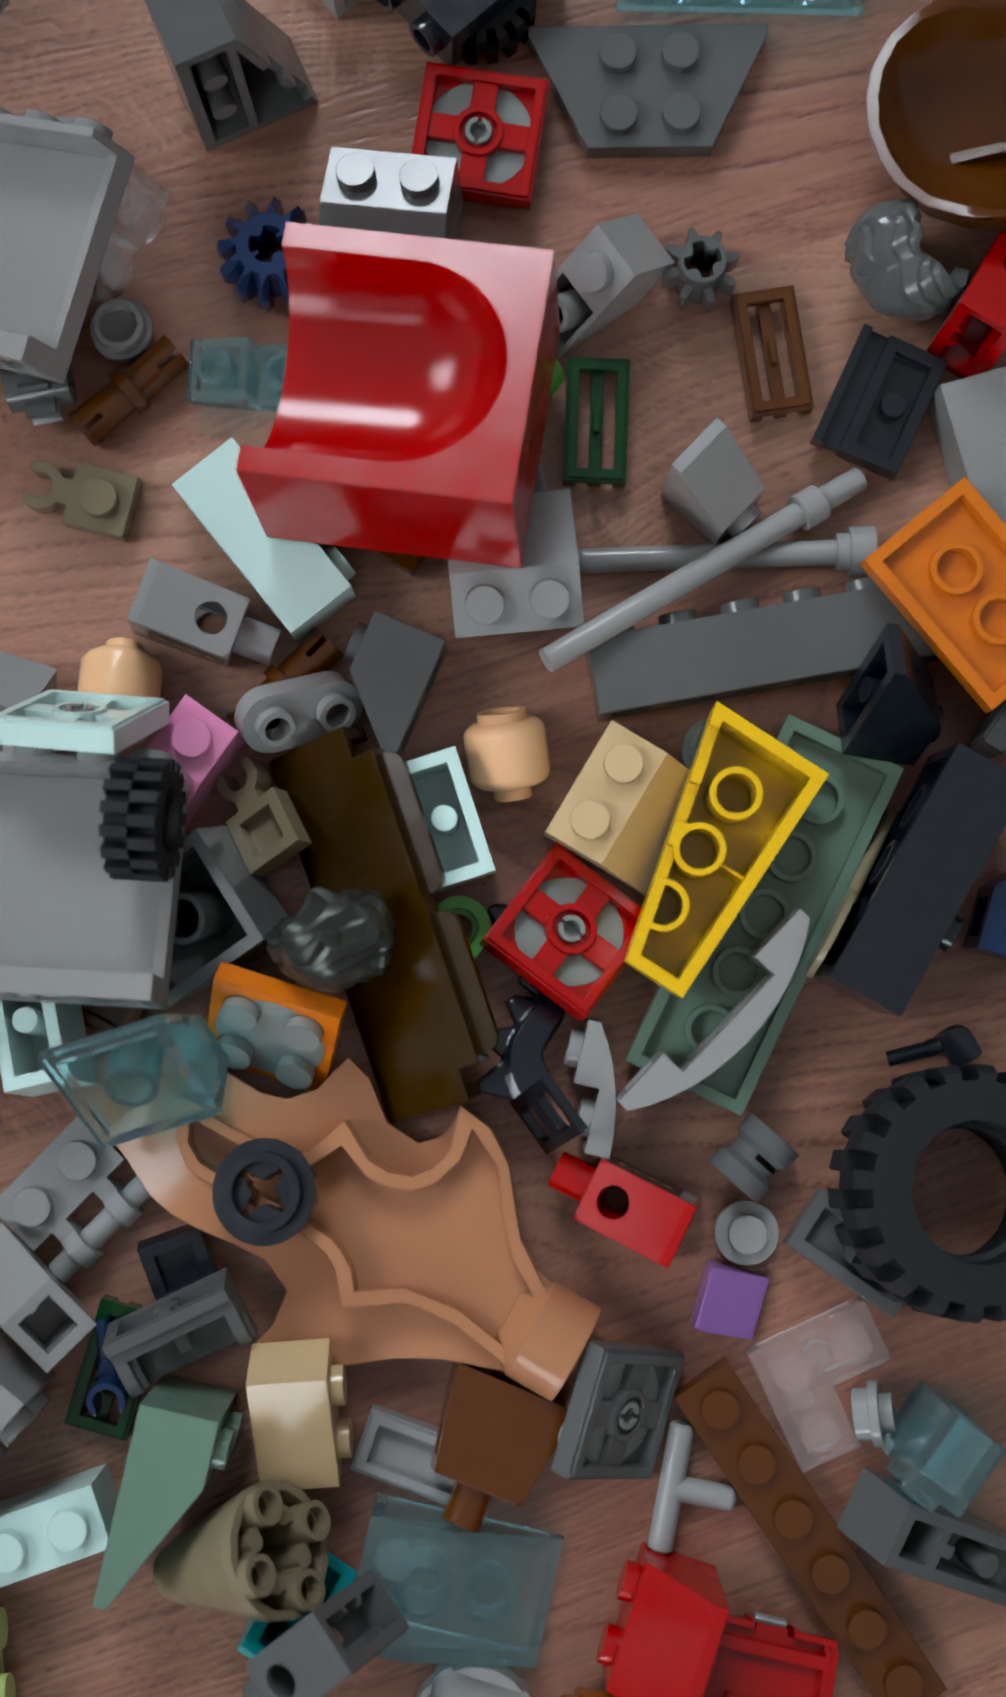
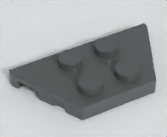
M768 24L529 27L528 48L533 57H538L551 82V91L558 105L573 123V133L586 158L710 157L722 133L724 123L743 90L745 80L758 54L760 55L765 45Z

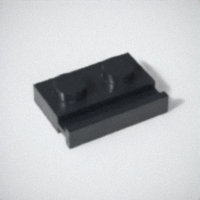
M864 324L809 444L815 447L823 446L836 452L835 455L889 480H893L900 470L948 360L890 335L887 338L872 331L873 327Z

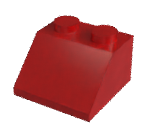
M641 1542L636 1561L626 1559L620 1573L616 1599L623 1601L616 1625L609 1622L605 1624L597 1649L596 1662L603 1664L606 1691L615 1697H703L730 1611L715 1565L675 1552H670L666 1555L659 1554L650 1550L647 1543Z

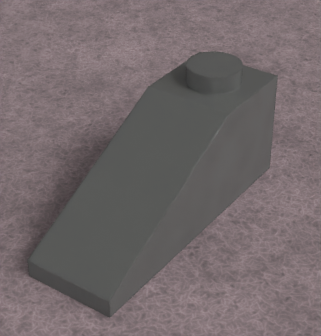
M863 1468L836 1525L840 1531L883 1566L1006 1606V1530L908 1483Z

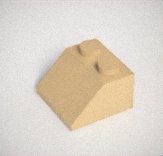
M611 720L550 822L544 836L646 896L690 770L664 750Z

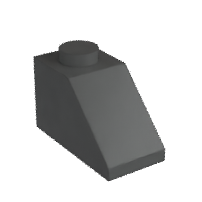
M375 610L368 625L361 622L357 624L348 643L345 657L353 660L349 670L380 748L384 749V752H397L403 755L448 649L446 640Z

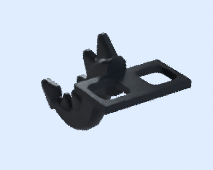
M494 904L487 909L493 925L508 905ZM519 975V984L534 996L531 998L514 995L506 1002L514 1024L510 1027L498 1028L500 1039L493 1051L501 1058V1062L478 1080L477 1086L479 1091L485 1094L509 1099L511 1106L545 1153L548 1154L583 1133L588 1127L550 1076V1071L543 1059L545 1048L561 1025L566 1011ZM545 1092H547L558 1105L560 1110L568 1119L570 1126L567 1125L556 1112L554 1107L548 1101ZM527 1105H529L533 1109V1111L539 1117V1119L544 1124L546 1129L549 1131L551 1137L546 1135V1133L542 1130L540 1125L537 1123L535 1118L528 1110Z

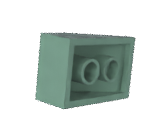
M167 1374L159 1379L139 1404L92 1607L102 1610L108 1608L201 1494L214 1470L225 1471L230 1453H234L244 1420V1413L234 1411L238 1390Z

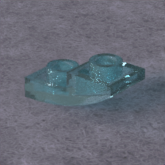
M250 337L191 339L187 401L194 405L277 412L285 375L288 344L258 345Z

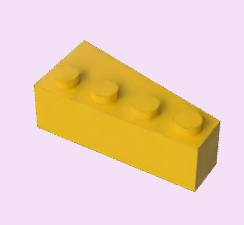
M716 701L708 716L623 962L674 996L683 998L829 776V773Z

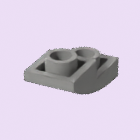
M587 1017L583 1030L571 1028L563 1066L574 1068L572 1075L573 1083L595 1088L593 1099L582 1096L577 1112L588 1127L587 1130L579 1135L584 1137L582 1143L584 1153L610 1159L616 1117L614 1068L609 1044L601 1022Z

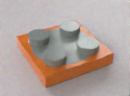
M221 962L213 979L203 1056L216 1060L231 1069H244L279 1080L285 1086L293 1089L316 1090L331 1075L347 1002L239 966Z

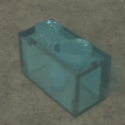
M921 1379L896 1414L897 1433H886V1446L881 1447L891 1460L886 1469L902 1482L899 1487L928 1511L934 1513L938 1505L941 1504L960 1518L1004 1456L1006 1450L973 1416Z

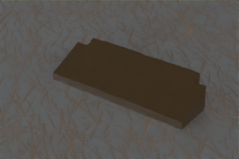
M340 727L268 763L277 788L287 791L312 842L311 845L299 852L310 887L321 886L335 893L342 889L357 891L374 889L378 891L397 921L395 929L397 939L394 945V953L383 976H373L368 982L357 983L355 986L345 989L389 1121L394 1122L463 1103L483 1093L479 1091L477 1086L479 1079L467 1083L462 1068L488 1059L487 1053L498 1045L500 1034L461 919L453 911L438 910L433 893L443 886L445 873L406 759L397 752H384V749H369L356 755L353 746L368 740L365 728Z

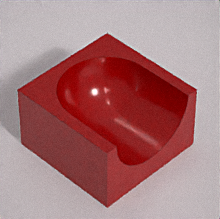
M286 222L281 246L288 279L289 331L281 398L275 422L265 446L241 445L236 472L266 537L522 568L560 337L555 250Z

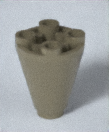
M265 1480L258 1482L241 1491L175 1537L159 1552L153 1566V1578L156 1588L163 1597L173 1600L180 1605L260 1622H287L298 1618L304 1613L312 1612L322 1605L326 1593L324 1581L328 1568L327 1536L331 1529V1518L328 1509L319 1500L310 1501L305 1492L288 1481Z

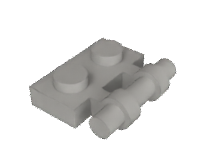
M81 1113L0 1194V1218L33 1251L40 1248L54 1235L62 1243L64 1249L48 1266L58 1279L68 1282L81 1267L90 1268L103 1255L104 1252L101 1247L123 1225L131 1227L144 1213L142 1205L151 1196L137 1175L125 1187L112 1175L126 1161V1158L111 1137L85 1113ZM95 1193L103 1201L105 1208L83 1228L72 1215Z

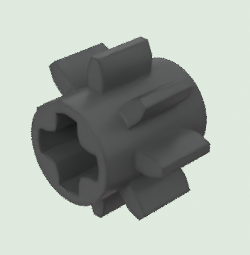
M693 227L688 228L686 241L682 249L676 245H667L666 251L675 261L673 265L675 268L668 269L663 273L661 287L667 289L675 288L680 296L678 301L679 309L682 310L688 303L702 304L703 309L708 313L712 310L717 291L726 296L733 294L737 282L726 273L736 268L740 256L738 252L726 253L721 244V231L718 230L712 237L698 236ZM698 263L702 272H710V276L702 278L698 269H689L690 264Z
M71 364L64 384L1 369L2 386L11 412L25 411L27 419L31 418L34 426L64 421L61 408H65V404L77 401V390Z

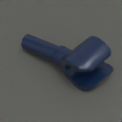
M110 1318L96 1319L95 1336L98 1376L86 1397V1406L91 1415L98 1417L102 1408V1395L100 1391L110 1390L118 1397V1409L121 1414L130 1395L120 1380L111 1360L107 1358L102 1349Z

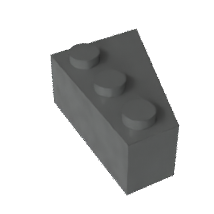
M144 0L177 87L206 151L319 102L290 37L247 1Z

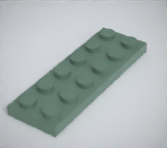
M790 714L785 716L775 739L829 773V776L684 997L678 998L658 985L624 1057L625 1061L642 1068L660 1050L679 1066L765 975L747 957L750 952L790 910L801 909L810 917L807 937L800 961L779 1003L762 1027L742 1049L714 1073L687 1089L740 1116L743 1115L807 978L804 973L808 962L832 915L846 894L904 768L892 762L842 754L839 737Z

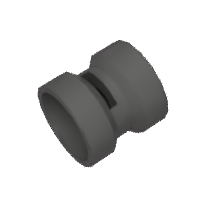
M750 1112L738 1126V1137L731 1145L720 1146L711 1156L709 1162L758 1204L770 1190L769 1180L779 1170H787L800 1155Z

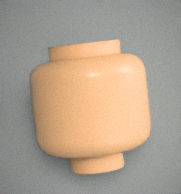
M123 637L111 638L106 641L105 645L92 648L82 657L77 691L160 698L163 666L154 655L144 651V646L140 642Z
M505 706L478 712L476 714L477 722L466 729L463 737L471 784L479 790L494 792L496 802H513L530 798L532 796L531 786L546 780L551 771L544 722L540 718L528 715L526 706Z

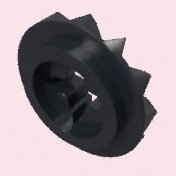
M258 1138L244 1142L234 1148L223 1159L215 1174L212 1198L216 1215L223 1227L233 1237L246 1244L272 1246L285 1243L307 1227V1221L312 1210L318 1203L315 1186L317 1173L310 1167L301 1150L279 1139ZM284 1172L279 1178L280 1183L277 1185L275 1192L281 1198L280 1203L285 1209L276 1207L273 1204H263L258 1209H253L249 1213L255 1205L253 1201L257 1198L259 1192L253 1185L254 1181L247 1174L249 1173L252 1177H258L262 1180H270L275 1175H280Z

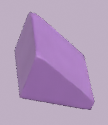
M707 1259L690 1317L693 1328L704 1332L752 1340L770 1278Z

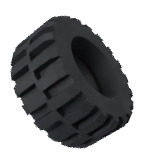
M949 1065L910 1072L894 1078L890 1087L876 1089L862 1101L863 1107L866 1110L862 1115L850 1116L841 1130L842 1135L848 1138L845 1149L833 1150L829 1169L840 1171L839 1188H828L829 1208L841 1209L843 1223L834 1226L841 1246L853 1247L857 1254L851 1262L863 1278L876 1280L879 1283L878 1291L894 1302L909 1305L915 1311L960 1322L980 1323L982 1319L996 1322L1005 1321L1006 1209L997 1231L981 1248L965 1255L948 1253L941 1250L929 1238L920 1224L913 1200V1179L916 1166L925 1148L937 1135L950 1129L970 1130L982 1138L995 1152L1006 1177V1072L997 1073L992 1065Z

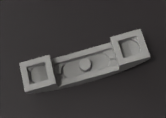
M801 909L790 910L747 956L765 973L760 981L679 1066L658 1050L617 1093L616 1100L627 1111H631L669 1099L714 1073L742 1049L766 1022L786 991L800 961L807 937L810 917Z

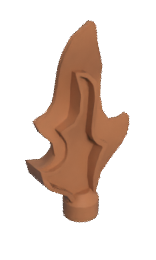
M167 1042L114 1046L91 1062L95 1083L60 1091V1094L67 1102L79 1108L105 1129L149 1195L171 1215L267 1261L286 1289V1294L273 1325L256 1343L330 1338L333 1365L344 1364L347 1366L387 1359H443L503 1371L509 1378L551 1402L570 1375L595 1327L601 1307L560 1283L552 1282L538 1270L521 1234L510 1159L494 1127L464 1103L460 1105L454 1121L442 1136L419 1143L387 1122L371 1079L350 1057L334 1070L318 1089L285 1099L262 1093L203 1056ZM258 1138L279 1139L301 1150L310 1167L317 1173L315 1186L318 1203L312 1210L307 1221V1227L285 1243L272 1246H254L233 1237L220 1223L212 1198L213 1181L223 1159L240 1144ZM284 1172L280 1175H275L270 1180H262L258 1177H252L249 1173L247 1174L254 1181L253 1185L259 1192L257 1198L253 1201L255 1205L249 1213L253 1209H258L263 1204H273L276 1207L285 1209L280 1203L281 1198L275 1192L277 1185L280 1183L279 1178Z

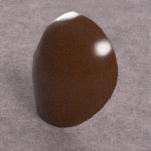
M935 0L915 11L888 36L872 65L866 94L868 130L880 162L905 198L913 200L917 207L926 215L969 229H1006V0Z

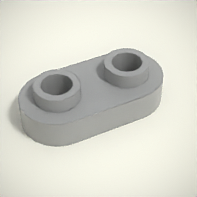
M322 671L260 685L249 690L236 706L234 722L237 730L252 749L261 753H276L301 747L340 727H355L361 718L363 703L357 688L345 675L336 671ZM341 704L333 714L326 716L332 706ZM281 718L276 728L265 730L270 721Z

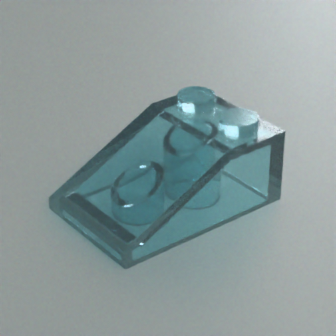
M376 1493L357 1579L372 1569L410 1627L377 1656L405 1663L536 1667L564 1540L563 1535L485 1517L479 1532L475 1533L444 1520L442 1515L445 1508ZM343 1638L342 1647L345 1649V1642Z

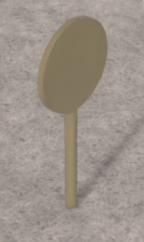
M893 809L885 810L846 894L832 915L808 962L804 975L812 978L836 939L852 905L856 903L896 818V812Z

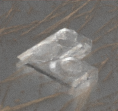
M857 1296L745 1348L802 1473L861 1446L860 1442L856 1439L854 1429L834 1386L892 1359L864 1299Z

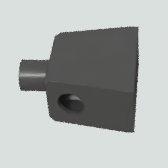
M370 1569L317 1607L247 1662V1672L251 1678L243 1686V1697H324L410 1628L373 1570ZM330 1628H334L341 1633L344 1638L345 1649H343Z

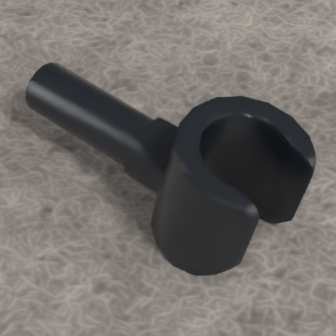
M954 1024L937 1033L934 1038L926 1039L925 1042L886 1051L889 1066L932 1057L943 1052L950 1065L961 1066L979 1057L982 1054V1050L967 1027Z

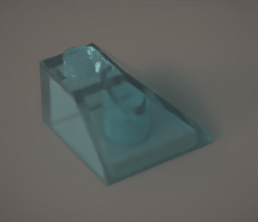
M162 1013L39 1052L38 1063L102 1149L222 1114L229 1057L201 1014Z

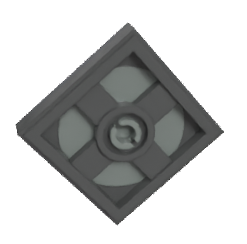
M588 1340L583 1358L577 1367L576 1382L565 1421L558 1434V1445L551 1471L567 1480L650 1479L685 1354L669 1346Z

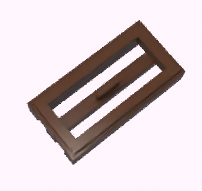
M794 285L733 294L729 303L749 422L762 421L763 417L774 416V419L786 417L788 413L798 412V415L811 413L814 403ZM780 303L795 391L794 397L785 398L770 304ZM755 306L771 398L769 401H763L748 307Z

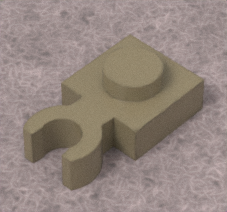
M32 462L30 470L39 477L51 479L52 486L50 491L41 497L24 493L22 501L28 507L42 514L54 513L61 508H65L62 523L67 528L128 542L143 485L139 477L77 462L74 477L70 479L66 478L56 466L49 462Z
M245 757L241 760V763L246 771L247 780L242 788H240V784L236 779L224 775L216 779V784L221 797L228 802L235 803L239 811L225 821L249 874L265 878L311 845L312 842L287 791L276 787L270 788L271 776L266 765L261 761Z

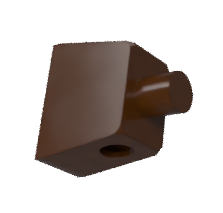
M453 1362L431 1459V1468L434 1472L455 1480L442 1518L456 1526L478 1533L492 1496L520 1507L526 1500L558 1444V1434L565 1421L568 1407L553 1401L550 1402L537 1394L462 1363Z

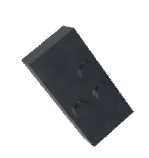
M956 743L928 757L896 815L856 903L852 905L830 950L813 975L815 979L875 1012L896 1016L903 1014L938 949L943 952L947 951L959 934L964 918L957 913L1006 825V768L961 743Z

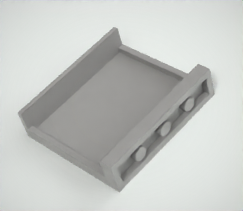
M0 107V369L63 384L65 382L135 160L133 155L112 141L113 131L95 120L77 116L74 118L73 124L61 122L47 113L34 109H26L24 116L13 115Z
M3 745L2 751H0V1000L167 1010L183 848H179L181 857L179 867H175L176 874L173 879H169V882L109 878L110 873H106L103 867L105 858H101L100 847L104 840L103 837H99V824L103 823V813H100L99 810L100 801L105 800L106 797L103 790L104 780L109 778L108 768L111 763H115V760L85 762L77 759L76 751H67V754L27 757L16 755L14 753V746ZM135 749L132 751V757L172 759L170 753L161 750ZM181 766L180 773H183L185 781L182 791L186 792V804L183 806V814H186L187 819L191 776ZM182 826V835L184 837L186 826Z

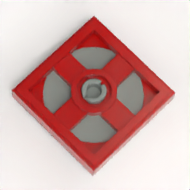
M427 61L411 154L457 158L463 200L530 210L549 97L550 80Z
M556 842L479 945L578 1021L582 1022L588 1017L626 963L623 960L642 907Z

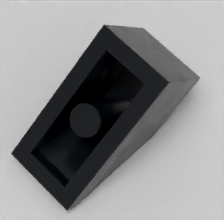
M887 623L836 704L842 754L914 766L930 742H935L938 739L943 726V709L937 704L932 675L901 626Z

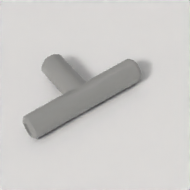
M673 1420L669 1424L647 1543L650 1550L663 1555L673 1551L681 1503L730 1512L734 1509L736 1501V1490L732 1485L686 1476L695 1429L691 1423L682 1420Z

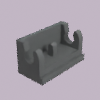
M227 1267L108 1323L102 1349L107 1358L111 1360L126 1391L134 1398L145 1393L144 1388L151 1386V1382L236 1341L241 1346L253 1341V1336L257 1335V1326Z

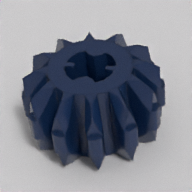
M275 197L269 203L265 213H259L255 203L248 201L245 206L248 219L245 222L227 216L225 225L231 237L218 240L217 243L219 256L226 260L220 268V272L225 283L237 284L235 292L239 300L246 303L258 295L262 310H266L269 313L274 306L275 297L283 296L285 304L289 307L287 270L281 246L286 222L306 224L307 218L305 211L299 206L284 215L282 203ZM278 248L281 250L274 252L272 262L262 261V259L269 258L271 249Z

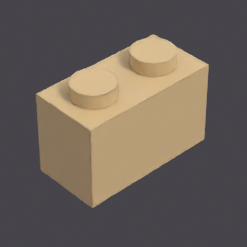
M330 1338L252 1344L246 1379V1393L259 1482L265 1480L288 1481L300 1490L340 1487L342 1459L353 1457V1429L351 1417L340 1418L338 1406L346 1405L347 1402L346 1371L344 1364L333 1365Z

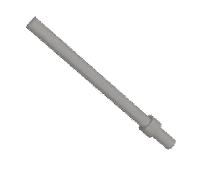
M854 467L819 488L810 485L788 498L785 508L539 650L542 662L550 672H554L797 529L801 528L804 531H808L829 519L831 509L867 489V481L861 470Z

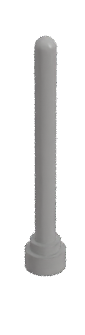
M848 526L846 533H835L834 540L775 542L730 569L834 565L835 571H846L848 577H870L860 564L878 549L875 526ZM721 544L581 548L578 550L580 573L675 571Z

